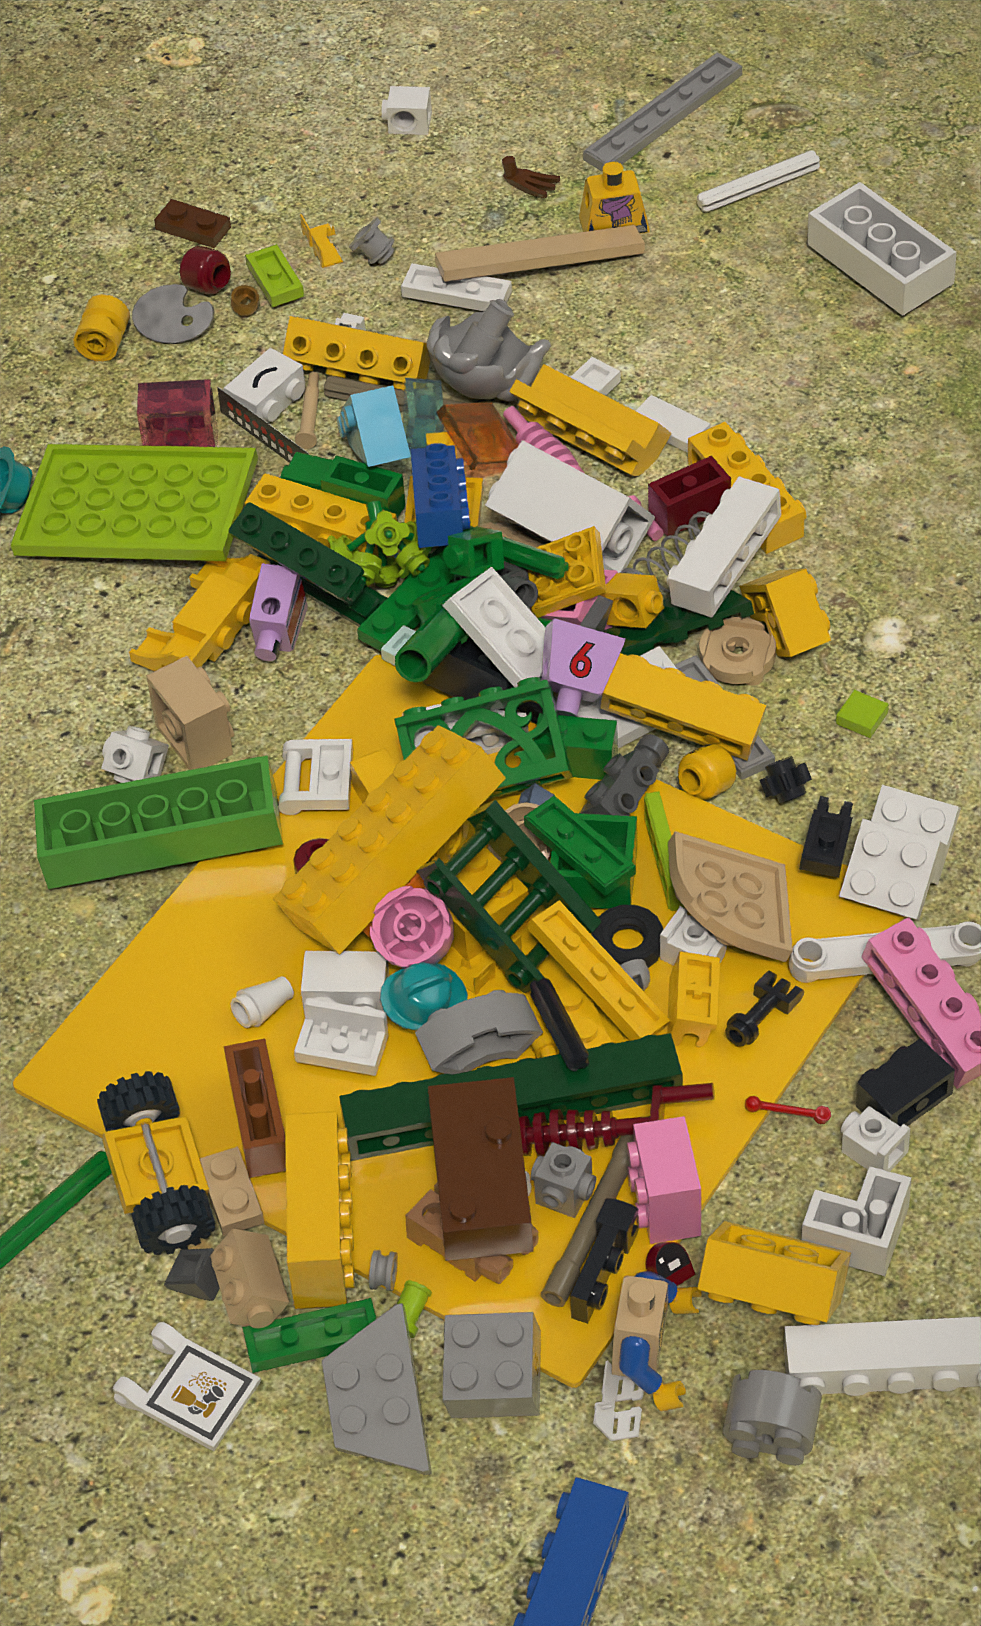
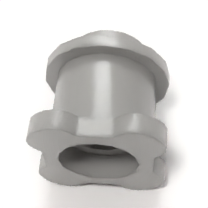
M378 217L373 219L367 226L361 228L355 235L353 242L349 245L352 251L359 247L369 257L368 262L370 264L376 261L382 264L395 250L392 247L395 240L392 237L388 238L377 227L381 223Z

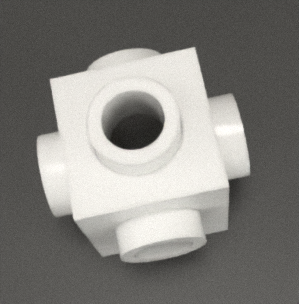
M128 726L125 731H113L103 746L102 755L104 761L101 769L114 773L113 779L121 783L160 776L169 745L149 738L150 732L139 727Z

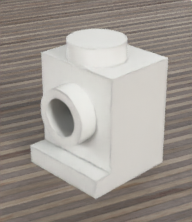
M681 906L660 934V959L671 965L675 964L679 951L719 957L721 963L727 948L726 945L720 943L715 938L714 934L704 928L692 916L688 915L686 908Z
M870 1106L861 1115L856 1111L849 1114L841 1127V1133H843L842 1153L867 1170L871 1166L890 1172L908 1153L910 1128L905 1124L900 1127Z

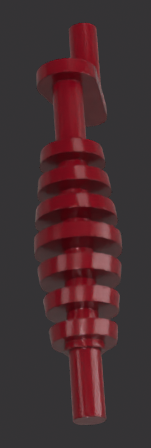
M703 1083L663 1087L662 1085L653 1086L650 1116L617 1119L613 1117L612 1111H602L601 1121H597L594 1110H585L584 1122H581L578 1110L568 1109L567 1124H565L561 1109H555L550 1111L549 1125L547 1124L545 1113L539 1112L534 1114L533 1127H531L528 1116L519 1117L523 1156H531L532 1144H535L538 1156H545L549 1149V1142L566 1147V1141H568L569 1146L576 1147L582 1151L583 1139H585L587 1148L590 1151L598 1149L599 1138H603L605 1147L613 1146L619 1136L633 1135V1124L664 1120L665 1104L715 1100L714 1084Z

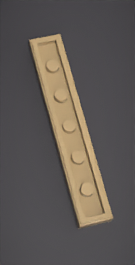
M630 225L435 253V264L443 281L448 282L638 255L644 253L645 242L636 226Z

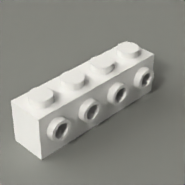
M739 476L731 489L724 491L720 504L713 515L709 514L706 517L703 528L695 540L692 539L688 543L685 555L679 564L674 565L669 571L667 586L670 587L671 604L709 617L714 616L781 517L779 489Z

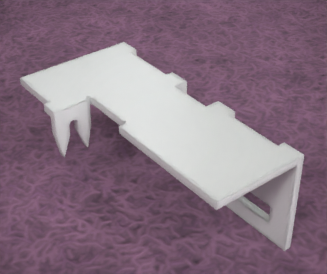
M607 1360L605 1362L602 1386V1402L595 1403L593 1424L610 1441L639 1437L642 1409L638 1406L632 1407L631 1410L614 1412L615 1402L641 1400L644 1390L638 1386V1390L634 1391L635 1383L628 1377L612 1375V1365ZM619 1380H623L622 1392L617 1395ZM635 1417L634 1429L630 1431L631 1418ZM614 1419H618L616 1434H613Z

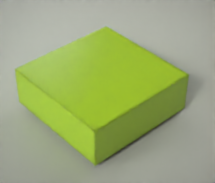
M854 689L837 713L836 724L871 738L888 714L889 704Z

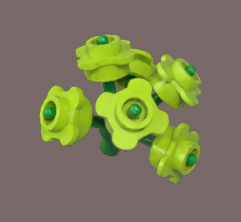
M373 501L366 504L370 521L365 523L366 531L352 541L345 535L338 539L332 535L327 538L330 543V549L363 568L364 574L361 579L366 582L365 585H371L375 582L377 587L393 586L397 584L398 577L405 578L409 573L415 576L424 571L430 563L428 554L433 548H419L416 520L414 522L399 523L392 518V514L389 511L382 510L381 501ZM367 541L365 552H359L358 547ZM375 544L377 545L378 557L373 555ZM398 548L400 549V552H399V554L397 555L396 558H394V557H387V556L395 555V554L397 553V551H398Z

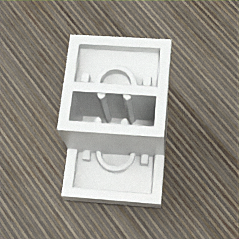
M882 785L871 821L862 819L839 896L919 920L930 883L938 885L961 808Z

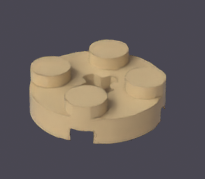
M729 617L723 619V626L712 630L707 628L703 632L699 642V658L716 680L730 684L755 686L763 682L764 675L772 669L775 663V638L772 634L770 637L765 631V626L757 620L747 617ZM736 647L743 648V653L740 654L730 651H734Z

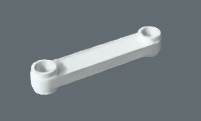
M963 922L959 925L922 928L927 933L931 941V947L940 960L948 962L950 966H972L981 959V926L979 924ZM879 933L821 939L803 938L792 948L793 952L789 957L790 972L796 980L805 983L818 979L873 974L862 959V954L868 940ZM802 958L810 959L813 962L805 961Z

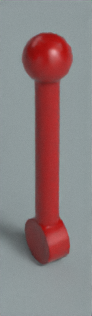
M749 1096L745 1100V1108L750 1112H756L761 1109L811 1117L818 1124H825L831 1118V1111L826 1106H819L814 1110L761 1101L757 1096Z

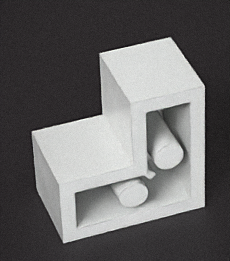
M869 1166L857 1201L815 1190L802 1224V1240L851 1252L850 1267L885 1276L909 1208L911 1177Z

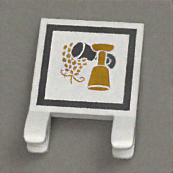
M159 1322L151 1333V1336L154 1338L152 1345L156 1350L173 1355V1357L148 1393L131 1379L120 1377L113 1386V1391L115 1392L114 1400L120 1406L140 1411L204 1447L215 1451L260 1384L261 1378L186 1339L167 1323Z

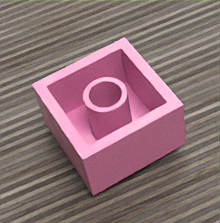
M685 1116L633 1124L634 1142L626 1143L630 1165L627 1167L630 1190L631 1192H636L637 1202L635 1207L639 1209L637 1215L638 1227L647 1228L650 1244L701 1236V1185Z

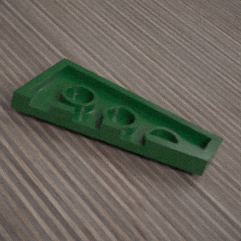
M730 590L713 617L671 604L670 596L663 600L664 609L646 628L617 626L605 629L604 633L625 638L621 654L641 656L654 649L655 643H677L688 639L687 632L705 625H707L709 630L724 625L723 618L739 613L741 618L753 615L754 610L751 600L733 590Z

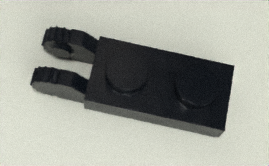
M820 796L817 810H813L799 869L818 875L839 878L853 819L851 817L853 803L844 801L840 814L828 812L829 798Z

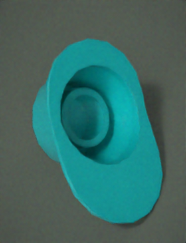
M5 446L0 448V513L11 514L20 510L26 503L33 474L30 468L16 461L11 448Z
M425 962L412 964L408 968L396 971L387 977L380 993L383 1010L391 1021L402 1028L418 1030L435 1011L444 1008L448 1009L460 1002L466 1001L468 998L464 983L454 971L445 965L438 963L434 965Z

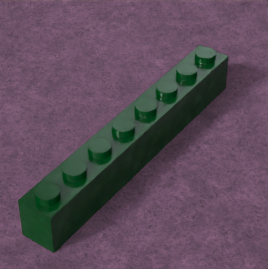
M671 1033L658 1036L647 1035L637 1040L621 1043L610 1042L599 1047L586 1049L589 1053V1065L585 1069L579 1068L577 1071L568 1069L563 1057L559 1053L536 1059L525 1058L515 1063L494 1067L483 1066L473 1071L452 1075L441 1074L431 1079L415 1082H399L392 1086L378 1089H362L351 1094L341 1095L339 1099L344 1128H347L351 1161L433 1146L428 1086L514 1077L518 1116L527 1115L531 1127L533 1126L534 1114L539 1112L545 1113L548 1124L550 1111L555 1109H561L564 1120H566L568 1109L578 1110L580 1117H584L585 1110H594L596 1114H600L602 1111H616L651 1104L653 1086L662 1085L663 1087L683 1085V1073Z

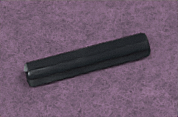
M544 977L539 981L533 980L529 986L531 989L530 995L568 1069L572 1071H577L579 1068L585 1069L589 1065V1053L553 984Z

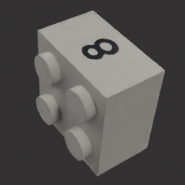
M533 1312L445 1315L442 1401L451 1418L540 1416L541 1330Z

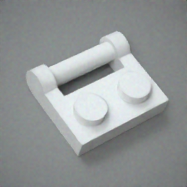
M302 739L286 741L283 744L282 757L286 764L283 793L279 796V811L286 815H296L301 810H349L351 791L350 762L353 759L352 739ZM305 758H312L309 791H299L301 762Z

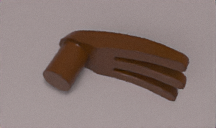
M506 156L502 159L503 177L513 187L529 195L547 198L548 194L546 191H554L556 186L553 183L560 182V176L542 174L528 169L517 168L515 157Z

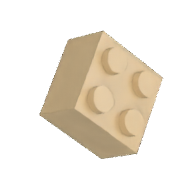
M185 656L146 675L155 726L189 770L211 766L233 755L231 738L234 737V731L227 718V713L230 712L229 703L221 691L215 692L211 687L210 679L201 666L196 668L189 657Z

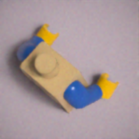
M643 1271L635 1276H625L623 1278L614 1329L612 1375L628 1377L647 1394L653 1393L654 1403L660 1411L682 1408L684 1405L680 1402L678 1396L686 1394L683 1383L681 1381H674L663 1384L662 1376L657 1373L668 1303L674 1314L699 1313V1310L692 1304V1297H701L702 1292L697 1290L698 1287L677 1288L674 1282L654 1272Z

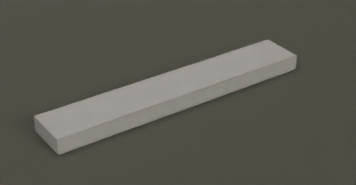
M717 52L583 151V160L602 172L604 164L608 162L625 163L742 76V66Z

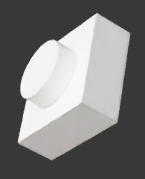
M591 357L570 378L606 396L621 382V373L606 363Z

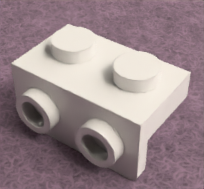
M306 998L303 1005L305 1020L294 1050L295 1062L376 1076L389 1036L386 1013L370 1006L358 1007L340 1004L330 999L317 1000Z

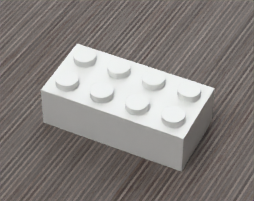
M861 182L808 213V245L902 316L954 284L956 251Z

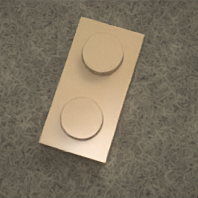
M235 1147L200 1158L209 1187L208 1195L223 1236H226L232 1228L245 1230L264 1224L263 1213L239 1148Z

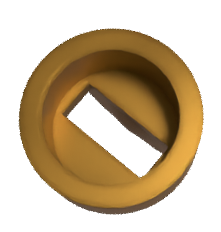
M247 285L236 287L231 294L232 310L240 316L254 314L259 303L258 292L253 287Z

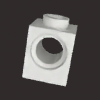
M390 86L388 100L383 99L382 120L388 121L389 134L428 135L432 116L430 87Z

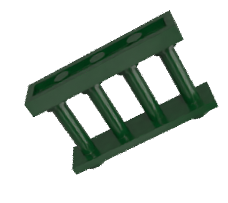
M493 800L477 808L467 818L475 828V833L446 864L438 858L421 866L416 872L424 880L426 889L432 895L439 897L447 905L450 911L503 969L508 982L523 993L531 991L529 986L533 980L539 981L544 977L537 968L550 953L538 942L525 955L510 937L540 905L547 909L560 900L589 933H592L602 921L500 804ZM489 844L501 857L502 864L471 894L456 876ZM513 875H516L528 888L529 894L498 925L483 907Z

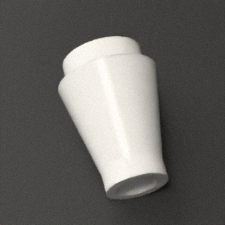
M280 976L275 980L237 991L236 997L230 1003L231 1010L236 1020L243 1027L249 1028L252 1025L259 1027L286 1001L293 998L294 991L290 982L285 977Z

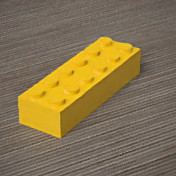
M438 725L433 731L423 737L420 745L405 760L396 765L393 773L378 789H375L367 796L361 807L350 818L340 824L337 832L311 855L310 860L300 871L284 883L282 889L273 900L299 930L340 955L374 919L375 914L373 912L376 905L389 892L405 886L417 873L416 871L430 860L506 777L481 746Z

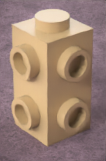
M232 1228L210 1255L230 1324L251 1326L253 1328L267 1327L289 1304L269 1236Z

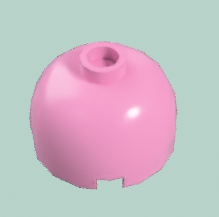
M412 886L400 887L389 892L376 905L373 912L375 917L372 927L370 926V936L374 947L390 964L406 969L412 964L422 962L437 964L448 953L454 940V922L447 905L439 897L432 895L427 889L413 888Z

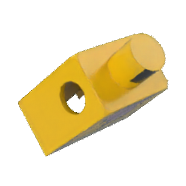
M612 161L604 164L602 168L603 174L589 176L585 180L579 213V221L583 232L635 225L640 234L650 232L634 171H623L621 163Z

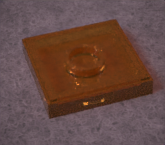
M492 402L443 404L436 412L470 470L507 467V461L511 452L518 448L519 445Z

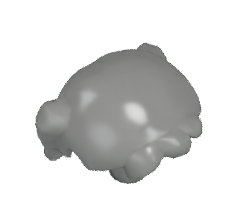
M502 299L490 300V304L484 312H475L455 326H450V316L437 319L433 323L427 339L429 356L437 373L452 388L470 398L492 399L497 397L508 402L518 400L517 397L509 392L516 379L528 386L532 385L543 357L550 349L551 344L549 340L541 339L534 345L528 346L518 339L507 326L511 318L514 317V313L507 302Z

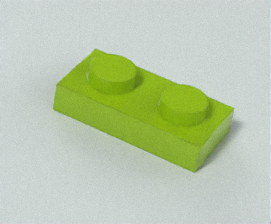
M277 244L245 255L247 267L272 307L304 297L302 283Z

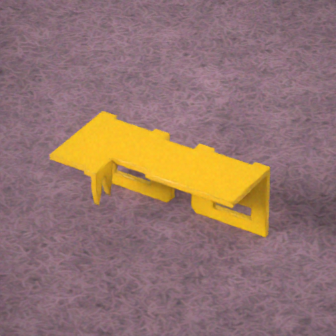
M300 214L302 233L306 235L309 246L313 247L314 254L319 258L321 267L325 268L343 262L335 246L328 239L329 236L336 235L334 226L331 229L327 223L310 229L303 215Z
M519 934L513 942L522 951L521 935ZM486 952L472 969L470 961L466 964L463 957L462 964L455 973L462 980L465 988L477 995L489 980L492 981L495 978V972L501 967Z

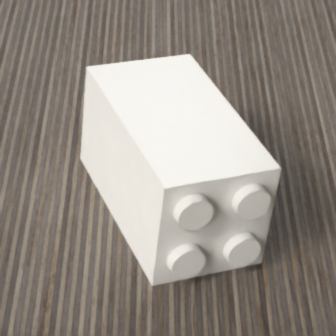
M523 440L518 448L511 452L507 461V467L500 480L491 487L489 499L485 506L512 524L520 526L530 534L549 543L595 526L600 532L604 570H617L618 573L627 568L655 519L654 515L630 497Z

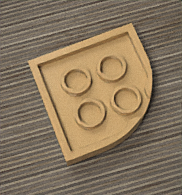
M675 831L668 841L670 877L675 890V896L684 905L686 910L704 928L714 934L720 943L728 946L733 945L761 956L786 962L793 949L785 864Z

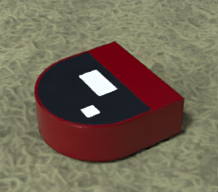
M676 1242L657 1243L647 1254L646 1270L674 1282L677 1286L696 1275L687 1251Z

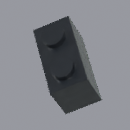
M919 1038L910 1046H902L897 1049L890 1059L879 1068L869 1069L861 1076L857 1083L856 1107L863 1112L870 1106L900 1127L903 1124L909 1126L953 1094L955 1069Z

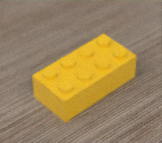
M337 1111L286 1114L287 1266L295 1309L346 1304L347 1289L355 1288L354 1263L351 1258V1251H354L353 1226L350 1220V1214H353V1201L349 1178L352 1177V1164L348 1145L347 1128H339Z

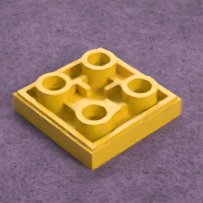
M595 526L536 547L562 556L565 562L569 564V570L565 571L564 577L561 579H555L528 569L529 580L538 589L537 600L531 607L536 617H542L606 593L600 532Z

